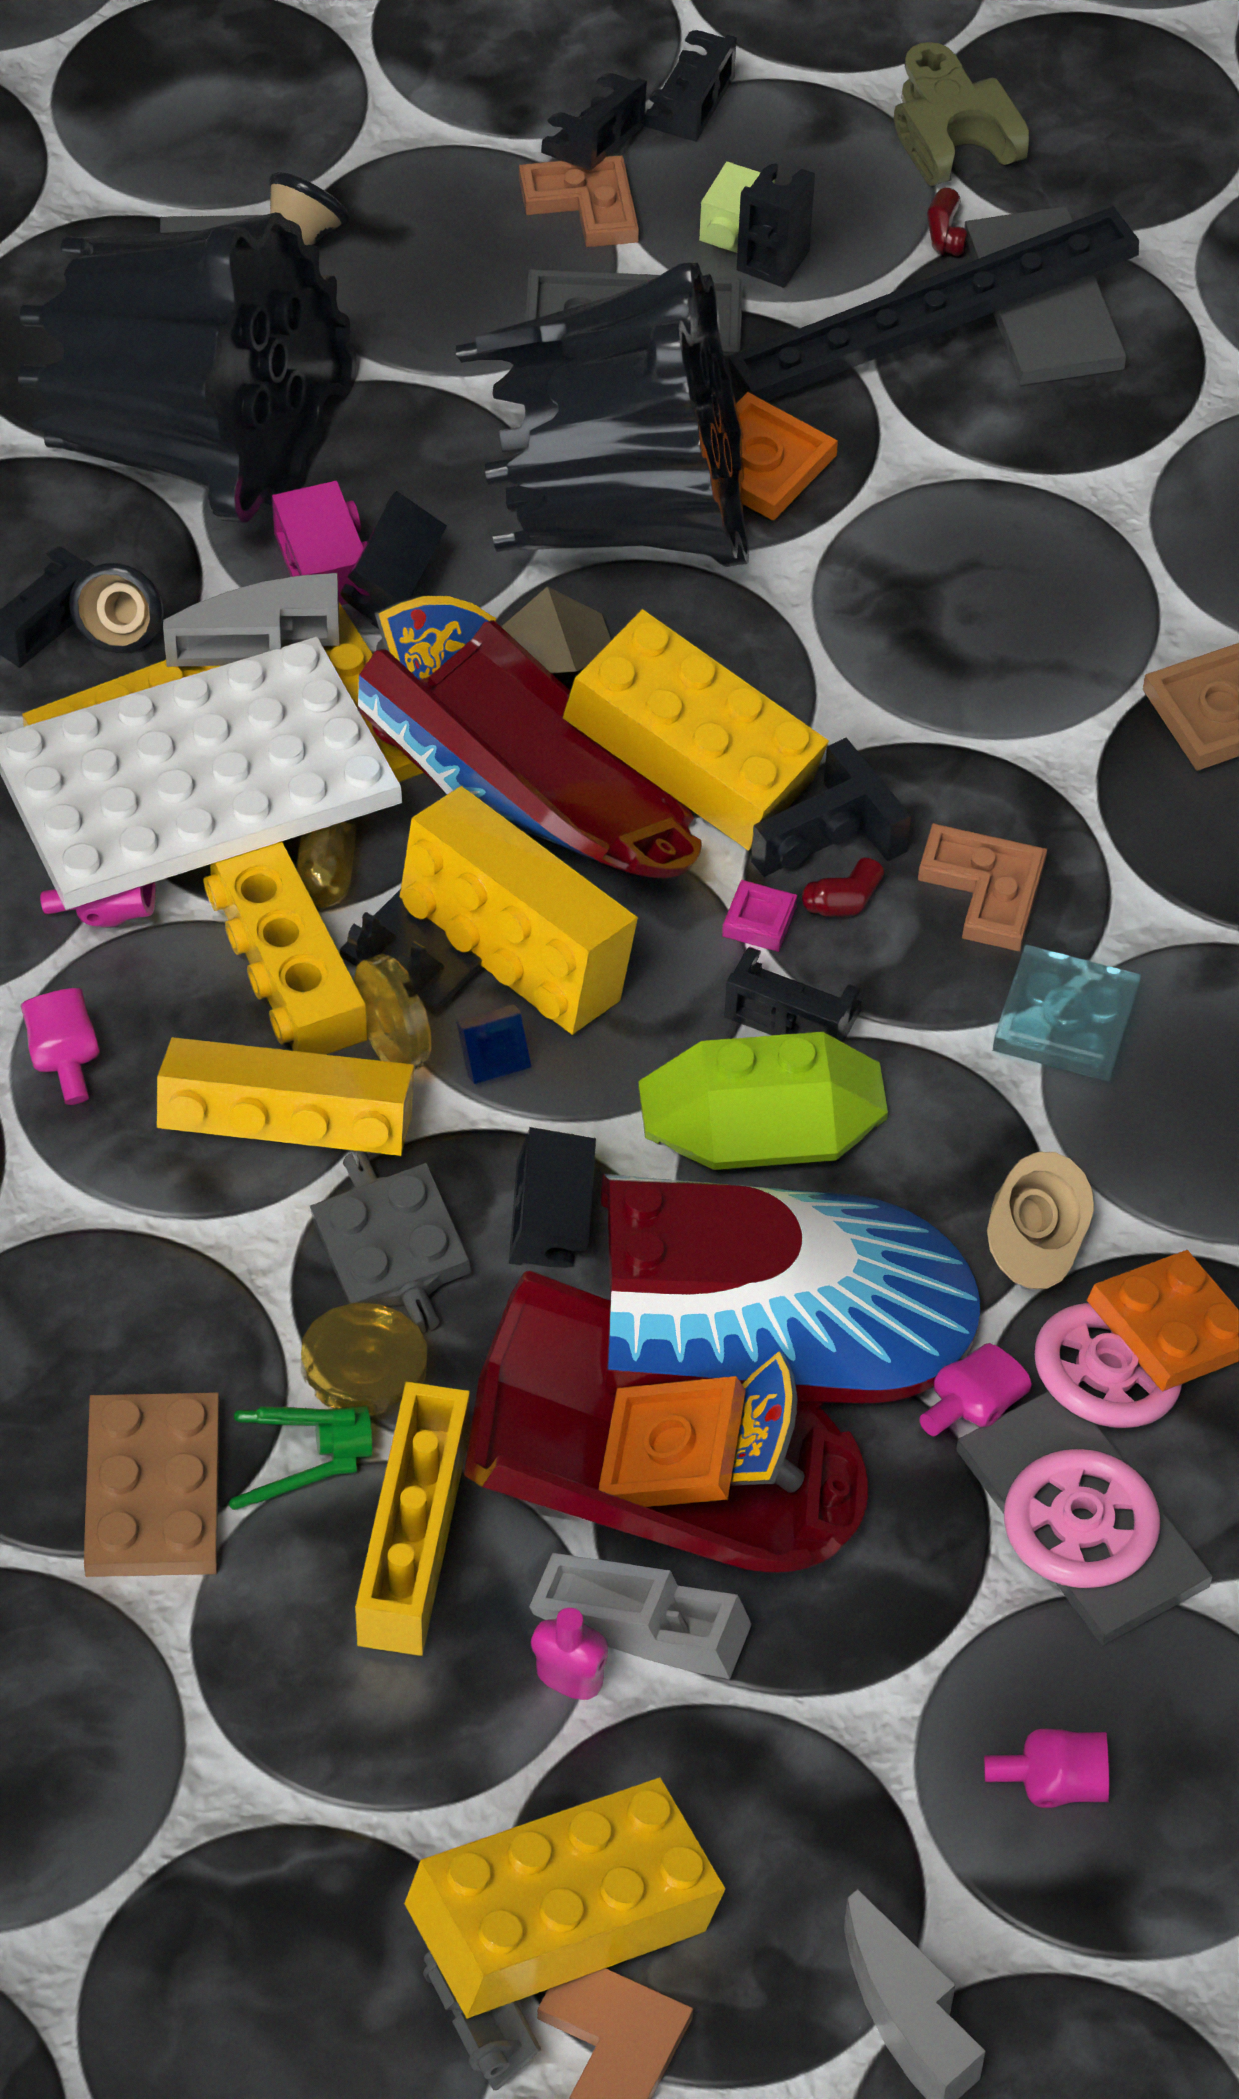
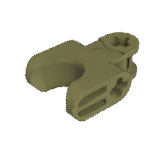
M920 43L913 46L907 52L904 67L909 78L902 88L901 99L903 103L895 106L894 122L903 147L928 185L933 186L952 180L950 172L955 155L954 147L958 145L974 144L989 150L995 156L998 163L1003 165L1027 158L1029 145L1028 127L996 78L992 77L972 83L956 55L948 47L940 43Z

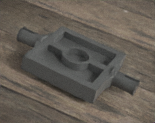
M356 1151L361 1171H359L353 1154L350 1153L344 1158L343 1165L347 1169L354 1187L348 1192L310 1205V1209L352 1314L355 1317L382 1306H401L404 1304L416 1333H426L424 1320L420 1312L423 1313L430 1331H432L439 1325L440 1320L435 1314L428 1295L444 1283L471 1274L469 1259L427 1163L389 1177L377 1178L367 1152Z

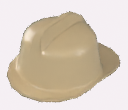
M1035 1152L1020 1159L1009 1172L1002 1187L995 1194L987 1235L990 1251L998 1267L1013 1282L1029 1289H1048L1061 1282L1071 1269L1082 1240L1089 1228L1094 1211L1093 1192L1085 1173L1070 1158L1056 1152Z

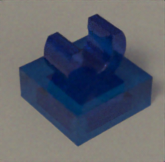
M514 1004L456 1021L467 1076L474 1084L532 1067L521 1012Z

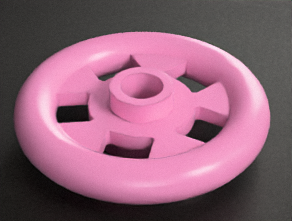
M1089 1303L1064 1308L1046 1321L1040 1329L1035 1343L1036 1368L1050 1394L1073 1414L1089 1422L1106 1427L1133 1428L1144 1426L1160 1419L1176 1403L1182 1384L1162 1392L1139 1365V1358L1119 1335L1111 1331V1333H1103L1093 1339L1090 1338L1088 1328L1111 1329ZM1061 1345L1079 1350L1076 1364L1061 1360ZM1085 1381L1092 1388L1106 1393L1105 1397L1101 1399L1079 1387L1080 1382ZM1137 1383L1149 1395L1141 1400L1134 1401L1125 1392Z
M1069 1449L1045 1455L1029 1464L1020 1472L1006 1496L1004 1524L1014 1551L1034 1572L1061 1585L1076 1588H1097L1120 1582L1134 1574L1145 1564L1158 1541L1160 1513L1151 1488L1144 1478L1131 1466L1120 1459L1102 1452L1086 1449ZM1082 1475L1093 1476L1110 1483L1107 1493L1102 1494L1093 1488L1080 1487L1079 1483ZM1049 1482L1062 1490L1053 1500L1051 1507H1047L1034 1498L1038 1491ZM1079 1508L1087 1509L1093 1514V1517L1090 1519H1079L1074 1516L1072 1511ZM1114 1509H1132L1134 1515L1133 1530L1114 1528ZM1046 1524L1050 1525L1054 1534L1063 1541L1050 1550L1039 1541L1034 1531ZM1101 1543L1107 1545L1111 1557L1099 1561L1085 1562L1080 1548H1090Z

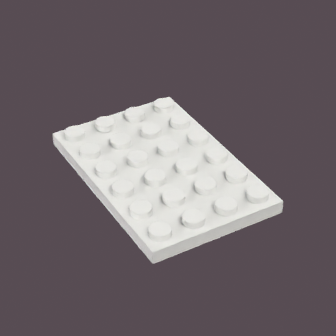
M318 637L0 734V775L65 910L402 803L401 785Z

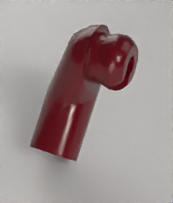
M952 188L940 189L927 211L931 244L933 249L942 256L945 253L960 256L964 253L967 244L965 242L968 236L966 229L963 227H952L953 217L961 203L958 192Z
M860 858L848 878H823L819 881L808 883L802 893L803 905L810 913H820L823 916L857 915L864 909L883 878L884 869L880 863L871 858Z

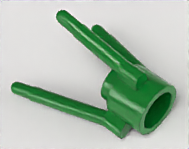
M367 1405L332 1409L262 1406L257 1410H237L234 1413V1420L239 1423L315 1426L318 1454H331L332 1461L233 1497L229 1501V1507L232 1510H238L333 1475L356 1473V1458L372 1456V1430Z

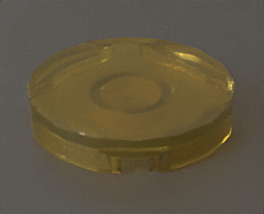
M380 954L365 959L356 967L354 983L366 1005L368 1039L381 1061L414 1064V1071H417L424 1067L423 1062L429 1059L431 1052L430 1027L423 1002L419 1000L418 995L409 998L403 983L409 982L410 976L395 958Z
M352 1303L330 1309L312 1322L302 1338L300 1372L305 1383L307 1380L308 1384L315 1390L314 1396L324 1405L331 1408L367 1405L369 1414L377 1415L388 1412L389 1405L396 1404L402 1400L405 1382L423 1384L426 1378L427 1344L419 1327L402 1312L381 1304Z

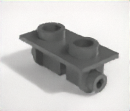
M429 1951L423 1958L427 1966L423 1971L426 1981L433 1984L445 2009L452 2010L455 2016L452 2022L470 2055L468 2062L472 2070L481 2071L484 2078L488 2079L492 2089L499 2090L541 2050L538 2041L516 2001L466 2019Z

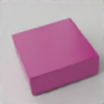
M741 880L724 920L722 937L779 952L797 908V895Z

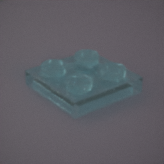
M1025 944L994 1036L992 1051L1110 1082L1137 997L1141 974Z

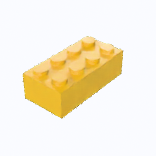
M643 609L575 677L563 715L564 720L748 851L752 848L754 825L788 809L814 780L829 743L828 739Z
M463 786L453 790L412 817L399 896L411 915L418 919L427 917L446 932L448 940L457 950L461 952L471 950L482 959L481 966L492 973L500 983L509 986L534 1005L543 1016L552 1019L571 1035L620 1002L638 919L637 916Z
M661 1777L421 1859L404 1904L466 2019L706 1932L725 1891V1887Z

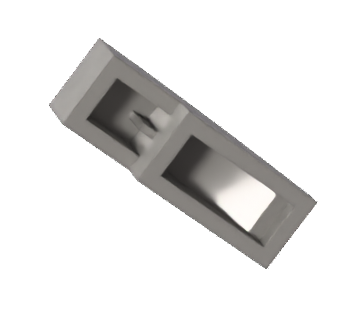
M337 573L300 575L260 582L214 596L164 619L163 632L167 667L223 666L314 637H318L322 646H339Z
M552 1553L529 1606L534 1615L545 1620L556 1619L558 1613L564 1608H575L583 1615V1624L602 1634L610 1648L660 1664L726 1679L731 1678L752 1625L737 1594L678 1586L670 1570Z
M857 1889L847 1900L844 1931L851 1965L865 2006L885 2045L911 2083L926 2099H959L980 2080L986 2051L949 2016L956 1984Z

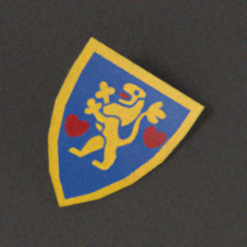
M417 596L397 602L375 613L382 637L377 644L376 651L387 649L420 680L433 674L465 646L478 632L484 622L496 621V618L473 603L450 596Z
M779 1351L752 1373L742 1384L746 1392L730 1486L776 1483L785 1491L792 1493L804 1481V1472L785 1458L795 1427L797 1392L794 1374L784 1354Z

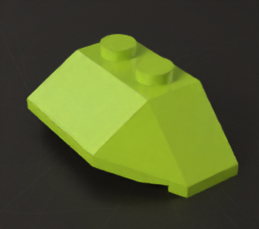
M824 1032L700 1041L638 1081L645 1138L657 1144L662 1142L677 1153L713 1170L834 1161L860 1142L874 1126L878 1127L888 1117L880 1063Z

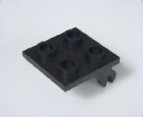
M399 890L374 915L365 912L362 916V927L355 923L351 926L347 942L339 949V954L347 962L435 1015L482 967V959L471 950L468 952L457 950L448 940L446 932L427 917L418 919L411 915L406 909L402 898L399 897Z

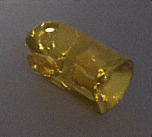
M344 821L300 835L296 870L316 907H333L339 904L350 891L357 825Z

